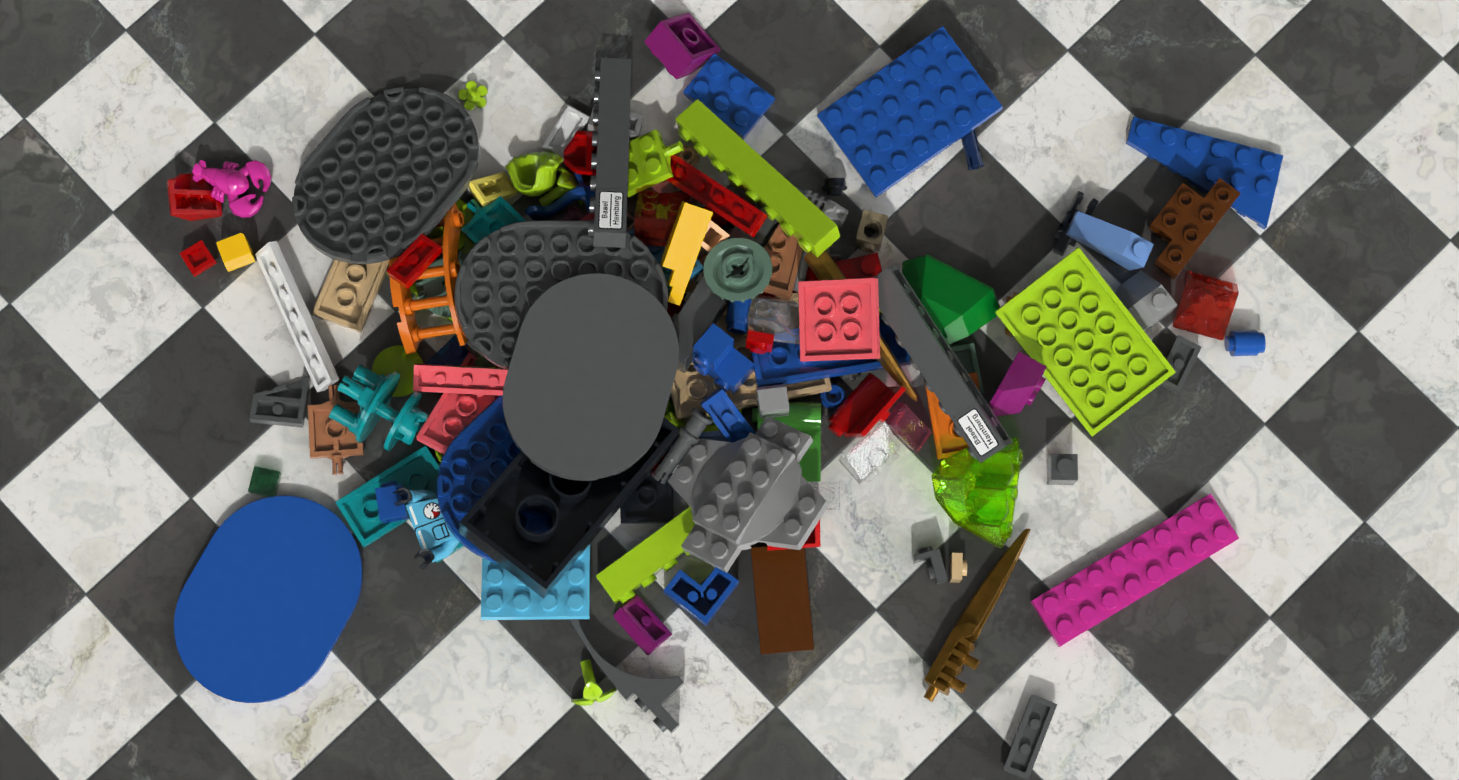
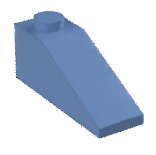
M1080 211L1075 212L1066 233L1069 237L1129 271L1145 266L1154 245L1131 231Z

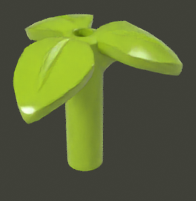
M559 167L557 169V172L561 174L557 181L558 186L539 199L542 206L551 204L578 185L573 175L565 168ZM579 200L580 207L583 205V201Z
M584 660L580 662L585 681L583 698L571 699V703L582 706H591L594 701L601 703L609 699L617 689L613 688L607 692H602L595 681L591 661Z

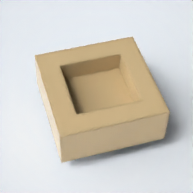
M951 553L949 556V582L960 583L962 576H967V560H963V553Z

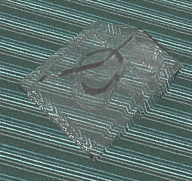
M763 295L755 296V298H752L748 313V330L774 334V341L800 344L799 300Z

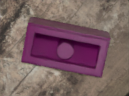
M638 595L620 607L613 616L646 655H650L672 635Z

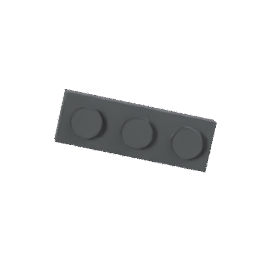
M1031 694L1003 765V771L1025 780L1029 779L1057 704Z

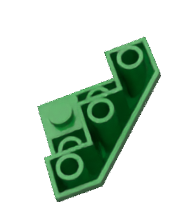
M928 254L903 261V275L948 344L970 336L997 317L995 311L1000 308V305L992 287Z

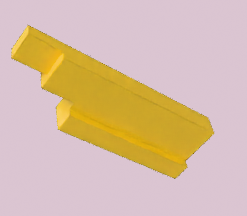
M684 201L681 202L660 262L661 266L672 269L667 283L669 286H672L668 295V302L679 306L713 214L709 210Z

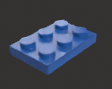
M715 53L683 91V95L692 102H695L697 99L701 101L743 140L775 102V98Z

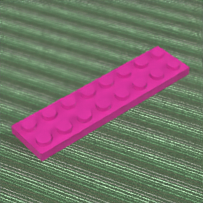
M1210 493L1031 601V604L1057 646L1060 647L1238 540L1239 537Z

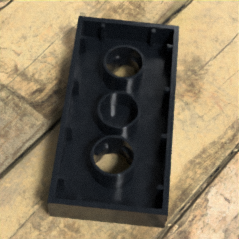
M663 418L659 433L646 454L625 471L593 481L570 480L550 474L532 463L521 451L460 521L458 533L544 599L677 439L680 429ZM526 509H544L551 515L553 527L544 533H531L520 524V514Z

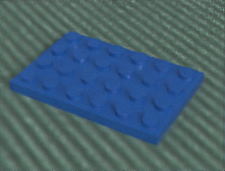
M942 26L817 114V117L875 198H877L1001 111L1003 106Z

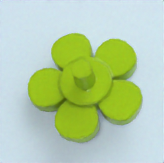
M474 81L467 82V90L461 89L458 93L460 100H466L464 108L467 110H473L475 104L478 108H483L486 105V100L483 97L487 95V88L483 85L477 88V84Z

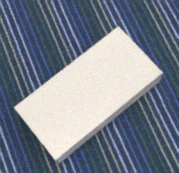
M568 104L544 142L542 150L552 151L563 158L564 149L578 130L584 131L590 116Z

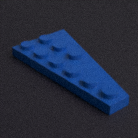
M1133 117L1127 137V145L1148 158L1160 162L1168 167L1167 169L1172 173L1181 175L1188 180V183L1208 194L1218 179L1221 178L1241 193L1231 207L1237 210V213L1241 216H1246L1258 223L1257 226L1265 230L1267 228L1283 155Z

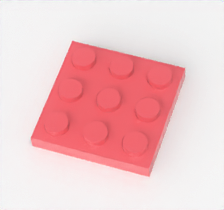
M878 278L798 282L800 361L880 359Z

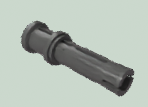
M697 408L691 410V417L684 426H680L679 436L651 474L657 481L661 479L660 483L666 484L668 478L691 445H695L700 441L699 436L703 430L713 422L708 415Z

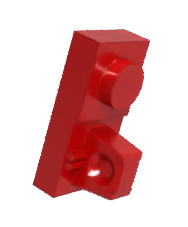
M421 234L386 271L389 277L406 289H409L434 260L436 261L443 250L441 246Z

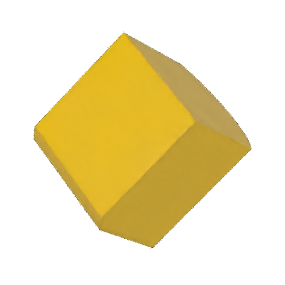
M239 233L216 242L228 272L256 262L250 243L244 234Z

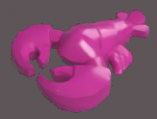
M200 160L199 164L194 165L192 170L194 176L192 179L195 182L204 179L214 186L211 196L221 203H224V195L227 194L229 208L234 215L241 218H250L259 212L263 205V196H260L255 203H250L252 199H255L256 194H249L238 198V195H241L249 188V182L246 178L248 175L257 189L260 187L258 181L262 179L263 192L268 191L272 177L270 170L265 164L259 161L247 162L238 171L235 170L239 167L238 163L227 161L224 162L222 169L207 168L206 162Z

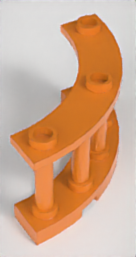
M456 203L447 211L446 216L435 227H444L443 237L431 239L443 248V265L428 267L417 279L444 276L447 295L413 300L410 288L406 289L390 277L393 307L399 308L401 322H397V326L406 354L416 353L420 342L424 338L456 334L460 346L466 345L467 342L455 310V285L461 267L458 261V244L461 228L464 225L463 214L461 211H458ZM398 256V257H396V258H393V259H390V260H389V267H390L400 256ZM449 305L452 324L427 328L418 326L415 317L416 310Z

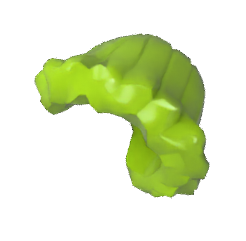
M552 151L526 153L519 157H513L505 168L518 192L531 197L540 196L553 189L556 181L557 167L563 162V158Z

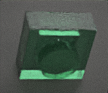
M254 466L248 492L264 497L276 496L282 473Z

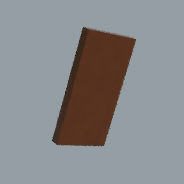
M767 546L751 548L760 655L814 650L804 548H801V550L785 549L767 551Z

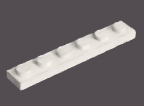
M277 241L268 242L255 256L316 391H326L328 386L333 385L339 380V377Z

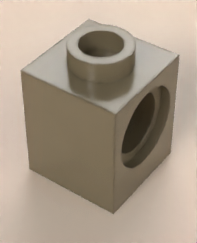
M863 210L855 246H859L861 251L874 253V250L880 251L888 216ZM872 228L878 235L874 238H869L864 234V231Z

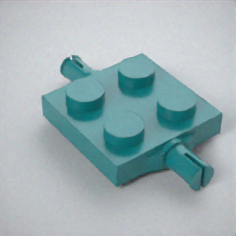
M502 196L485 207H482L475 199H472V204L468 202L467 208L475 215L461 230L476 245L483 237L499 230L500 227L526 220Z

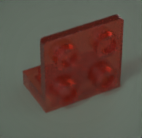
M653 190L639 192L635 212L634 236L645 245L666 246L681 202L684 201L690 204V195L681 192L658 193Z
M1187 270L1184 277L1185 288L1175 315L1173 327L1223 340L1239 294L1237 284Z

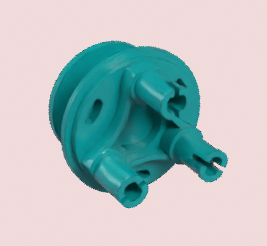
M360 364L355 370L352 379L344 376L342 379L343 384L340 383L337 391L358 401L357 404L360 405L359 413L355 414L336 404L331 410L329 418L349 428L348 431L356 436V441L362 443L373 431L381 417L393 423L384 443V449L390 451L399 440L407 445H411L416 431L421 430L426 422L427 414L417 409L422 395L418 391H415L410 396L400 412L388 406L397 388L400 374L395 371L392 374L378 375ZM354 380H357L358 382H360V383L366 385V387H364L363 385H361V384L355 382Z

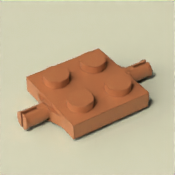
M332 385L328 386L329 401L319 405H308L310 458L331 459L332 475L344 474L343 459L349 456L364 455V441L358 443L354 433L348 431L349 428L329 418V414L336 404L355 414H358L360 410V405L357 402H344L340 400L339 391H337L339 385H334V387Z

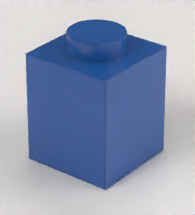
M397 481L385 482L381 484V488H375L379 518L383 524L409 519L405 506L407 503L399 507L394 504L402 500V497L399 494L392 493L399 488H404L402 484L397 485Z

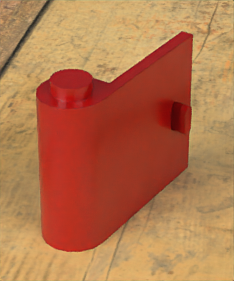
M868 373L828 418L830 423L828 426L829 430L837 437L841 435L845 437H865L879 420L883 423L891 414L888 410L906 389L903 386L887 387L875 375Z

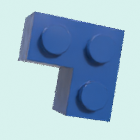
M714 323L693 346L694 368L701 375H709L715 380L714 384L718 388L722 387L725 392L729 391L734 395L754 371V363L734 348V339Z
M715 567L704 583L700 585L682 570H679L663 592L664 595L706 627L739 585V581L728 572L726 573Z

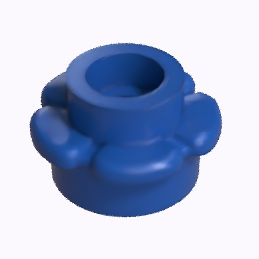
M831 384L832 390L820 393V398L826 408L837 409L846 399V392L839 385ZM831 395H835L836 398H835V399H831L830 396H831Z

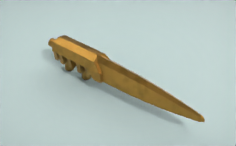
M827 250L818 258L811 251L805 255L804 260L819 281L846 279ZM880 334V359L877 360L895 382L906 389L905 393L912 400L917 401V395Z
M1031 529L1023 530L984 579L964 609L924 679L930 685L923 696L925 699L933 702L938 692L948 696L950 688L960 693L965 691L967 684L956 677L961 674V668L964 664L974 670L978 668L980 660L969 655L975 649L973 642L979 637L985 622L998 601Z

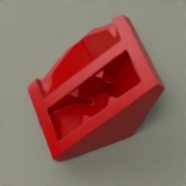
M578 130L564 149L563 163L576 174L596 175V169H591L592 153H597V147H592L593 132Z
M181 173L167 181L171 216L188 221L222 216L221 202L211 196L214 186L206 182V180L201 179L195 182L192 179L193 174Z

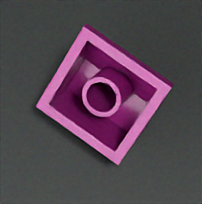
M689 12L660 21L644 41L650 48L651 53L662 62L667 72L674 76L676 80L691 75L704 65L714 53L718 54L721 50Z
M1018 352L989 403L996 417L1020 413L1025 404L1031 406L1046 378L1042 377L1046 369L1045 365Z

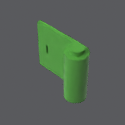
M789 402V415L774 417L773 419L811 436L813 442L799 462L802 468L801 475L808 483H820L821 403ZM752 407V423H757L759 429L765 419L759 417L758 407Z

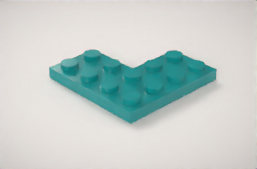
M425 445L335 502L364 548L404 522L411 521L409 517L407 520L383 524L379 518L375 488H381V484L385 482L397 481V485L402 484L408 490L437 492V477L440 467ZM459 542L450 555L463 548L464 545Z

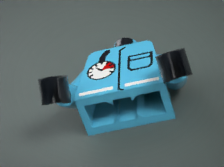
M399 488L392 494H399L402 497V500L394 503L395 506L399 507L409 503L405 506L421 550L414 556V559L422 557L425 560L419 567L425 569L431 562L433 563L448 557L459 544V541L449 530L442 517L437 492L408 490L406 488Z

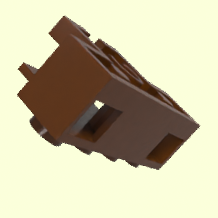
M1221 178L1218 179L1204 198L1182 183L1148 228L1168 244L1153 265L1174 280L1241 193Z

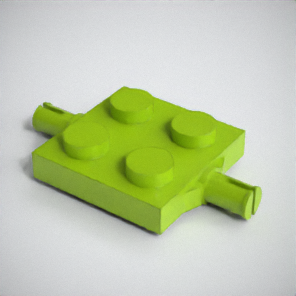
M657 129L629 141L627 197L673 177L670 166L671 156L684 151L681 141L666 146L661 132Z

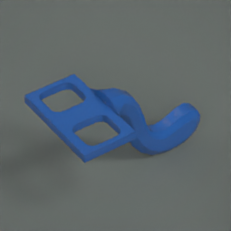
M574 173L578 182L575 188L569 190L549 205L529 206L525 212L532 220L545 219L561 212L571 202L581 200L585 202L589 213V197H595V191H590V186L584 184L581 176L583 174Z

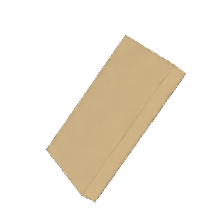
M334 259L313 308L312 315L361 333L386 275V270L389 268V260L372 264H351Z

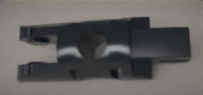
M1080 191L1077 192L1054 235L1059 240L1053 252L1060 256L1064 255L1068 245L1075 247L1077 243L1075 239L1069 237L1066 233L1075 212L1079 211L1077 207L1084 195ZM1093 198L1089 202L1085 214L1091 216L1099 201Z

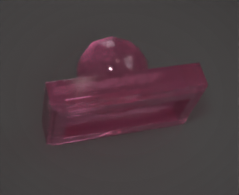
M898 402L884 422L888 426L890 433L899 437L916 453L920 451L932 433L911 409L902 402Z

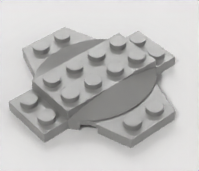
M767 416L756 434L750 432L747 438L734 443L700 439L695 445L692 444L668 480L671 487L691 507L692 520L695 523V526L681 545L682 549L726 573L742 550L751 549V545L758 542L766 543L767 546L801 550L829 506L827 501L801 475L802 468L799 462L813 442L811 436Z

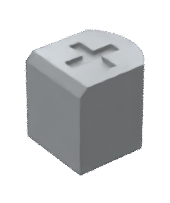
M786 384L756 387L760 418L765 419L767 416L774 418L789 415Z

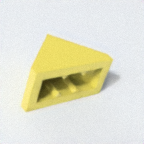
M505 172L472 180L469 184L471 195L482 207L490 205L500 196L507 201L518 193Z

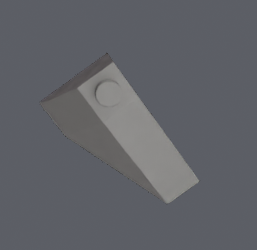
M1141 270L1121 284L1115 292L1116 296L1144 332L1169 315L1178 305L1162 284Z

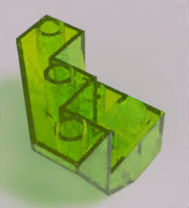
M1011 438L1013 443L981 463L978 459H974L971 456L968 448H965L941 461L931 476L935 499L951 520L997 548H1003L1013 533V516L1015 502L1018 497L1020 466L1023 461V451L1019 449L1018 438Z

